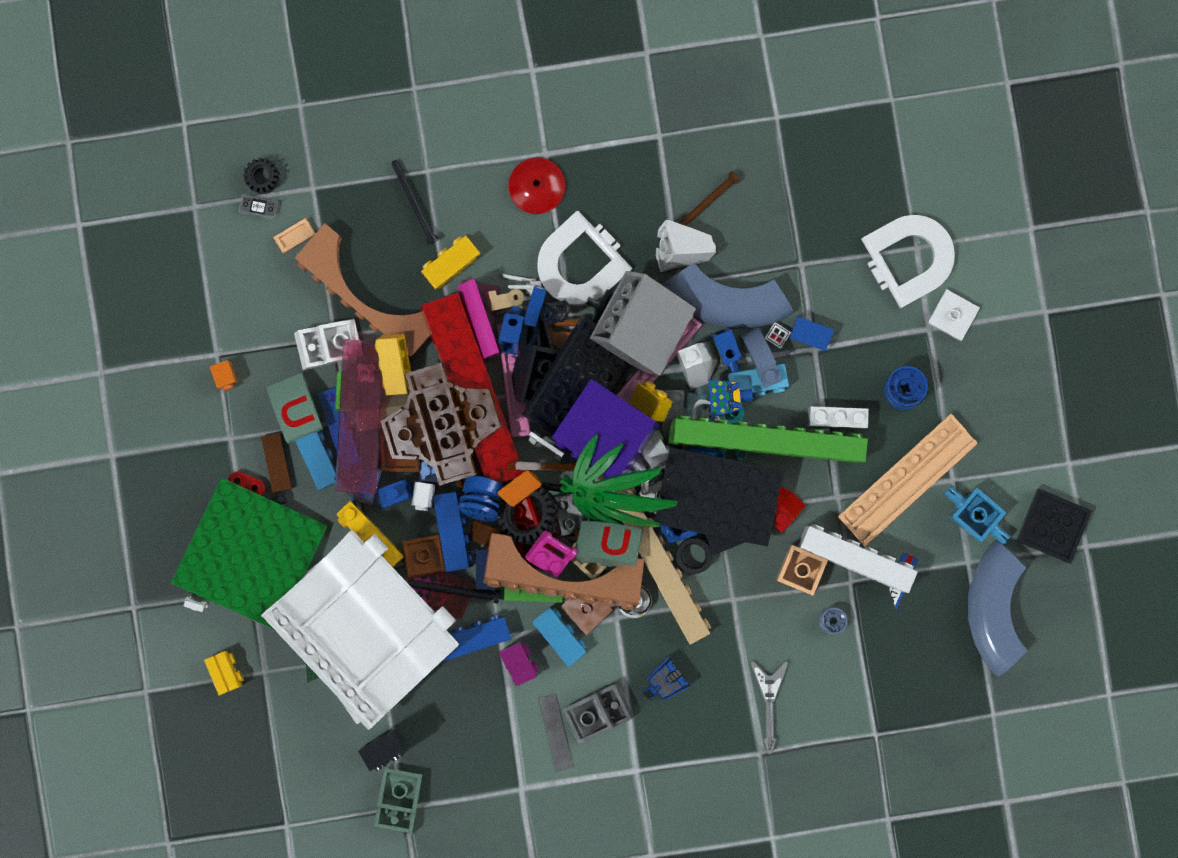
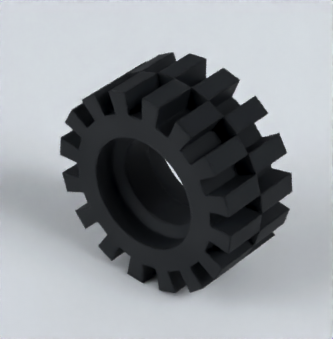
M266 158L253 159V162L248 163V167L244 169V181L253 192L268 194V191L272 192L273 188L278 186L277 182L280 181L279 171ZM259 169H265L269 173V178L264 183H258L255 180V173Z

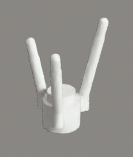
M507 274L502 275L503 278L527 282L526 285H508L509 289H526V294L530 295L524 297L523 301L530 300L535 285L542 287L541 281H536V279Z

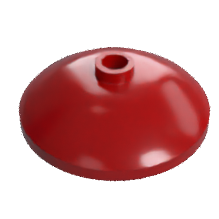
M539 157L529 158L519 163L512 171L508 183L509 194L514 204L522 211L535 215L544 214L556 208L563 199L565 179L559 167L552 161ZM539 181L540 185L538 187H535L533 185V182Z

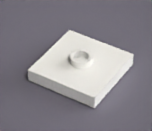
M946 289L927 323L961 342L980 307Z

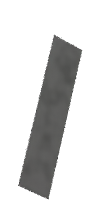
M556 694L541 697L539 701L556 771L572 768L573 763Z

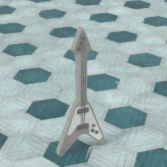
M752 661L750 663L766 702V738L763 740L768 753L772 754L776 742L774 738L773 702L776 699L788 662L785 661L772 675L768 676Z

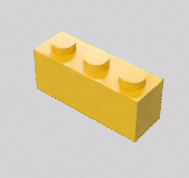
M461 236L453 241L451 248L448 250L447 248L443 249L438 253V258L432 262L430 260L423 266L422 274L436 291L481 256L467 236L463 238Z
M404 333L384 334L377 338L375 343V349L379 356V369L382 371L383 377L382 386L385 389L386 395L407 394L410 392L405 373L411 372L405 335Z

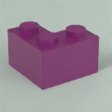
M520 641L499 651L515 686L537 677L536 672L539 670L535 661H530L529 655H531L527 643L523 644Z

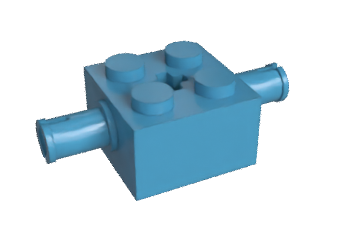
M951 485L947 489L948 491H945L943 495L956 504V509L948 518L975 541L983 542L991 534L1002 545L1007 542L1005 539H1009L1010 535L998 526L1006 512L981 490L973 488L967 496H963ZM974 512H980V513H979L980 519H979V518H977V519L974 518V517H975Z

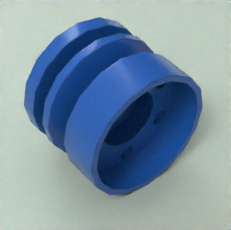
M900 367L893 371L885 383V398L895 409L910 410L916 407L926 396L928 389L927 379L923 372L915 367ZM907 386V391L909 392L902 393V388Z
M470 476L465 478L463 492L466 495L460 497L461 503L458 504V511L477 520L495 521L498 516L497 511L500 508L495 502L502 501L498 491L504 486L484 477Z

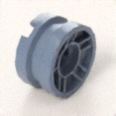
M839 608L825 609L819 617L821 629L828 634H839L845 630L848 624L845 612ZM832 617L837 620V623L833 625L830 623Z

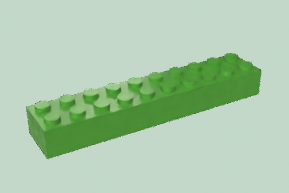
M679 416L674 420H670L668 444L853 463L866 462L868 439L862 438V434H846V436H843L842 432H827V434H824L823 430H808V432H805L804 428H790V430H786L785 426H771L770 429L767 428L766 424H755L751 427L748 426L747 422H736L732 425L729 424L728 420H717L713 423L709 422L710 419L698 418L693 421L690 420L689 416Z

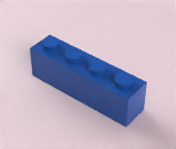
M457 492L433 496L446 572L470 568V564L473 563L471 552L467 553L466 545H469L468 533L464 534L463 526H466L465 515H461L457 509L458 504L461 503V495L458 496Z
M499 614L490 617L489 622L483 624L482 621L471 623V628L465 630L463 626L453 629V634L450 635L460 645L441 662L511 640L512 637L505 617L501 618Z

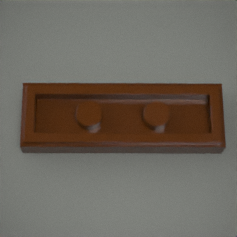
M281 433L261 436L272 492L276 493L292 489Z

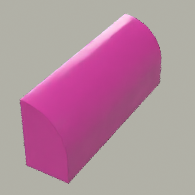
M475 279L457 286L483 361L500 355Z

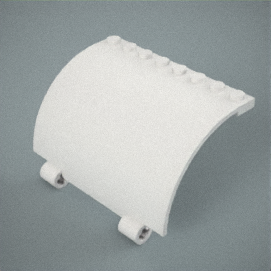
M351 530L318 565L261 616L369 730L460 644L447 632V629L456 620L443 606L435 613L382 557L388 550V547L375 534L364 543Z

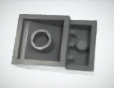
M618 682L562 709L578 744L605 733L634 717Z

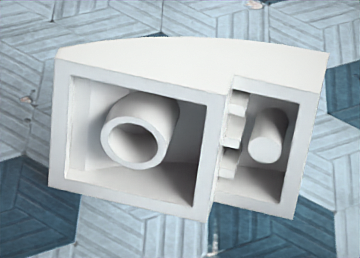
M354 319L319 325L313 328L298 330L294 333L303 370L363 356Z

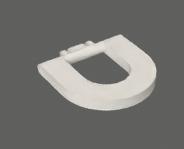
M576 211L546 239L539 252L537 263L539 278L546 291L560 302L566 300L569 305L575 306L587 305L585 302L589 296L596 301L602 298L605 290H611L622 279L625 271L633 269L616 251L620 248V244L617 242L614 246H611L615 239L606 230L599 233L603 226L598 224L594 228L579 211ZM586 232L611 261L590 281L580 285L571 284L561 277L558 271V260L561 254Z
M908 215L900 217L861 239L873 259L867 265L869 268L874 265L876 266V268L871 270L878 284L882 281L885 282L880 288L885 290L888 287L900 308L938 288L948 278L954 265L955 252L950 235L938 222L926 216ZM906 237H920L931 246L933 252L932 264L924 273L898 286L880 251Z

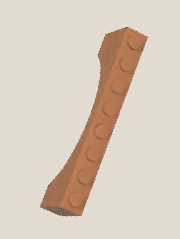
M324 223L296 255L295 259L299 261L296 265L303 271L308 269L312 272L313 275L311 277L317 283L323 282L327 285L326 290L333 296L339 295L342 298L340 302L348 309L350 306L356 310L354 314L362 321L367 319L371 323L369 327L376 333L379 331L383 334L404 333L408 356L413 359L431 338L422 312L411 315H390L376 311L359 301L345 283L340 269L339 247L341 237Z
M492 533L489 540L483 583L490 587H507L508 590L512 591L521 589L526 590L530 594H537L538 592L544 593L548 597L562 596L566 600L580 599L589 604L598 602L603 603L607 607L615 605L621 606L625 610H633L639 604L644 559L637 558L636 566H617L604 576L583 582L561 581L548 577L531 567L517 551L511 536Z

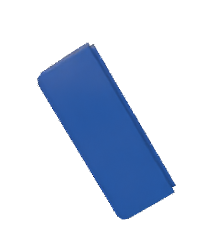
M535 285L523 322L525 325L534 327L537 325L546 294V289L539 285Z

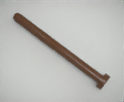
M730 171L727 174L729 177L685 216L679 224L687 226L733 183L737 184L740 181L739 178Z

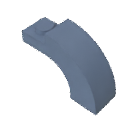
M755 328L739 335L746 353L749 354L763 387L767 388L781 382L782 378L775 364L776 361L760 330Z

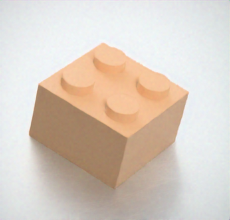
M790 545L776 581L813 596L828 560Z

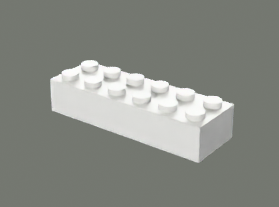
M811 524V526H805L797 545L798 548L901 592H910L917 575V571L913 570L914 566L905 562L898 564L895 562L896 558L886 554L879 556L877 555L878 551L870 547L860 548V543L851 539L841 540V535L834 532L827 534L823 532L824 528L818 525Z

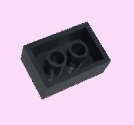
M395 726L365 744L358 750V753L368 770L372 771L375 769L377 772L386 767L390 759L394 762L401 758L407 752L406 748L409 744L399 727Z

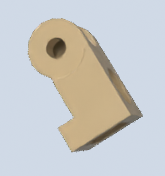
M518 289L510 290L506 294L497 295L496 290L486 292L485 298L488 312L520 305L524 300L523 292Z

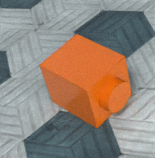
M226 360L210 366L218 389L228 391L235 388L234 385L238 381L230 361Z

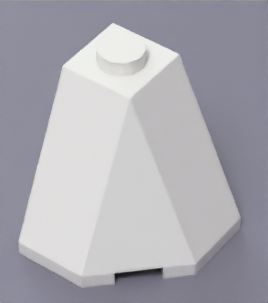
M665 220L658 229V237L661 240L660 248H656V258L660 272L690 266L693 263L707 262L716 253V245L712 240V236L670 220Z
M712 341L692 345L678 351L676 355L690 390L708 384V380H710L719 360Z

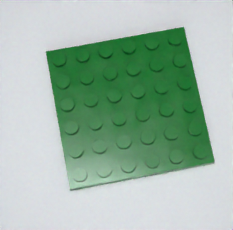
M221 477L171 584L274 630L261 615L304 578L327 525Z

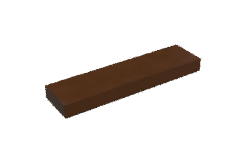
M508 462L507 470L574 472L576 464Z

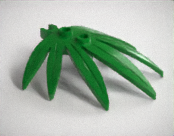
M595 434L577 460L573 480L563 476L560 480V483H563L560 490L565 493H574L573 498L576 508L581 514L591 520L619 524L608 517L610 516L633 525L659 527L661 525L659 522L646 520L620 510L636 512L656 511L674 507L678 501L613 491L624 490L645 483L657 476L662 468L631 472L597 482L594 481L607 470L623 447V443H620L609 450L587 472L597 443L598 435Z

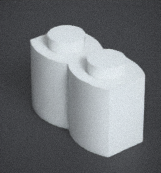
M415 482L412 505H415L416 510L428 511V508H432L435 485Z

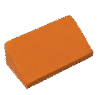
M526 470L499 490L498 495L510 506L514 507L541 487L542 484L535 473Z

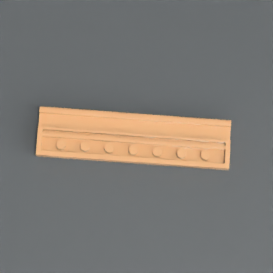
M949 414L837 517L865 547L978 444L977 441L970 436L952 414Z

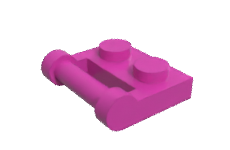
M544 531L525 558L557 578L569 561L576 556L577 550L566 546L552 537L551 533ZM549 543L563 552L564 555L560 557L544 545Z

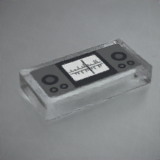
M241 194L238 213L276 220L280 201Z

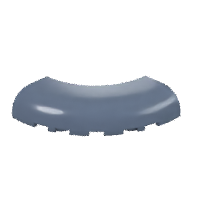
M693 263L662 284V286L696 308L693 316L712 325L731 329L759 328L781 321L793 314L789 301L775 280L753 288H732L713 281Z
M994 541L981 557L972 576L973 579L968 593V623L974 644L981 658L993 674L999 677L1008 671L1028 651L1014 630L1010 612L1014 587L1026 567L1007 548Z

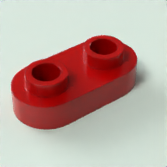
M233 472L228 477V481L233 483L235 478H240V484L238 485L252 491L253 485H257L258 491L254 493L261 496L266 491V486L261 480L245 473Z

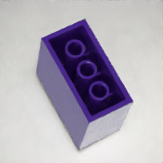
M591 379L552 438L556 440L555 445L565 451L571 450L572 453L570 455L578 460L585 446L597 434V443L589 468L609 450L623 443V447L617 457L604 472L603 477L610 478L629 473L660 424Z

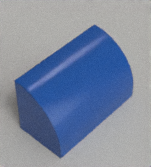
M797 316L790 338L826 351L834 329Z

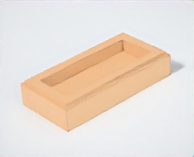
M304 218L273 238L282 253L285 254L315 235V231L307 218Z

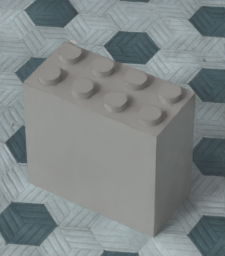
M625 271L590 339L638 370L660 376L666 369L669 358L675 352L678 341L684 335L686 326L692 320L696 308L648 275Z

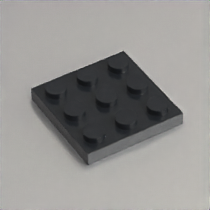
M1037 488L1016 542L1071 564L1092 510Z

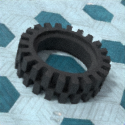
M539 487L527 496L536 497L541 502L543 508V516L540 523L529 531L520 530L515 523L514 512L518 504L514 507L510 506L506 501H504V505L499 504L500 509H502V512H498V517L502 518L498 520L499 525L503 526L501 530L506 533V536H511L512 540L529 545H534L533 542L535 543L544 531L552 534L554 531L551 530V527L556 528L557 526L554 520H559V515L556 514L559 511V507L555 506L557 500L553 498L554 495L548 492L549 490Z

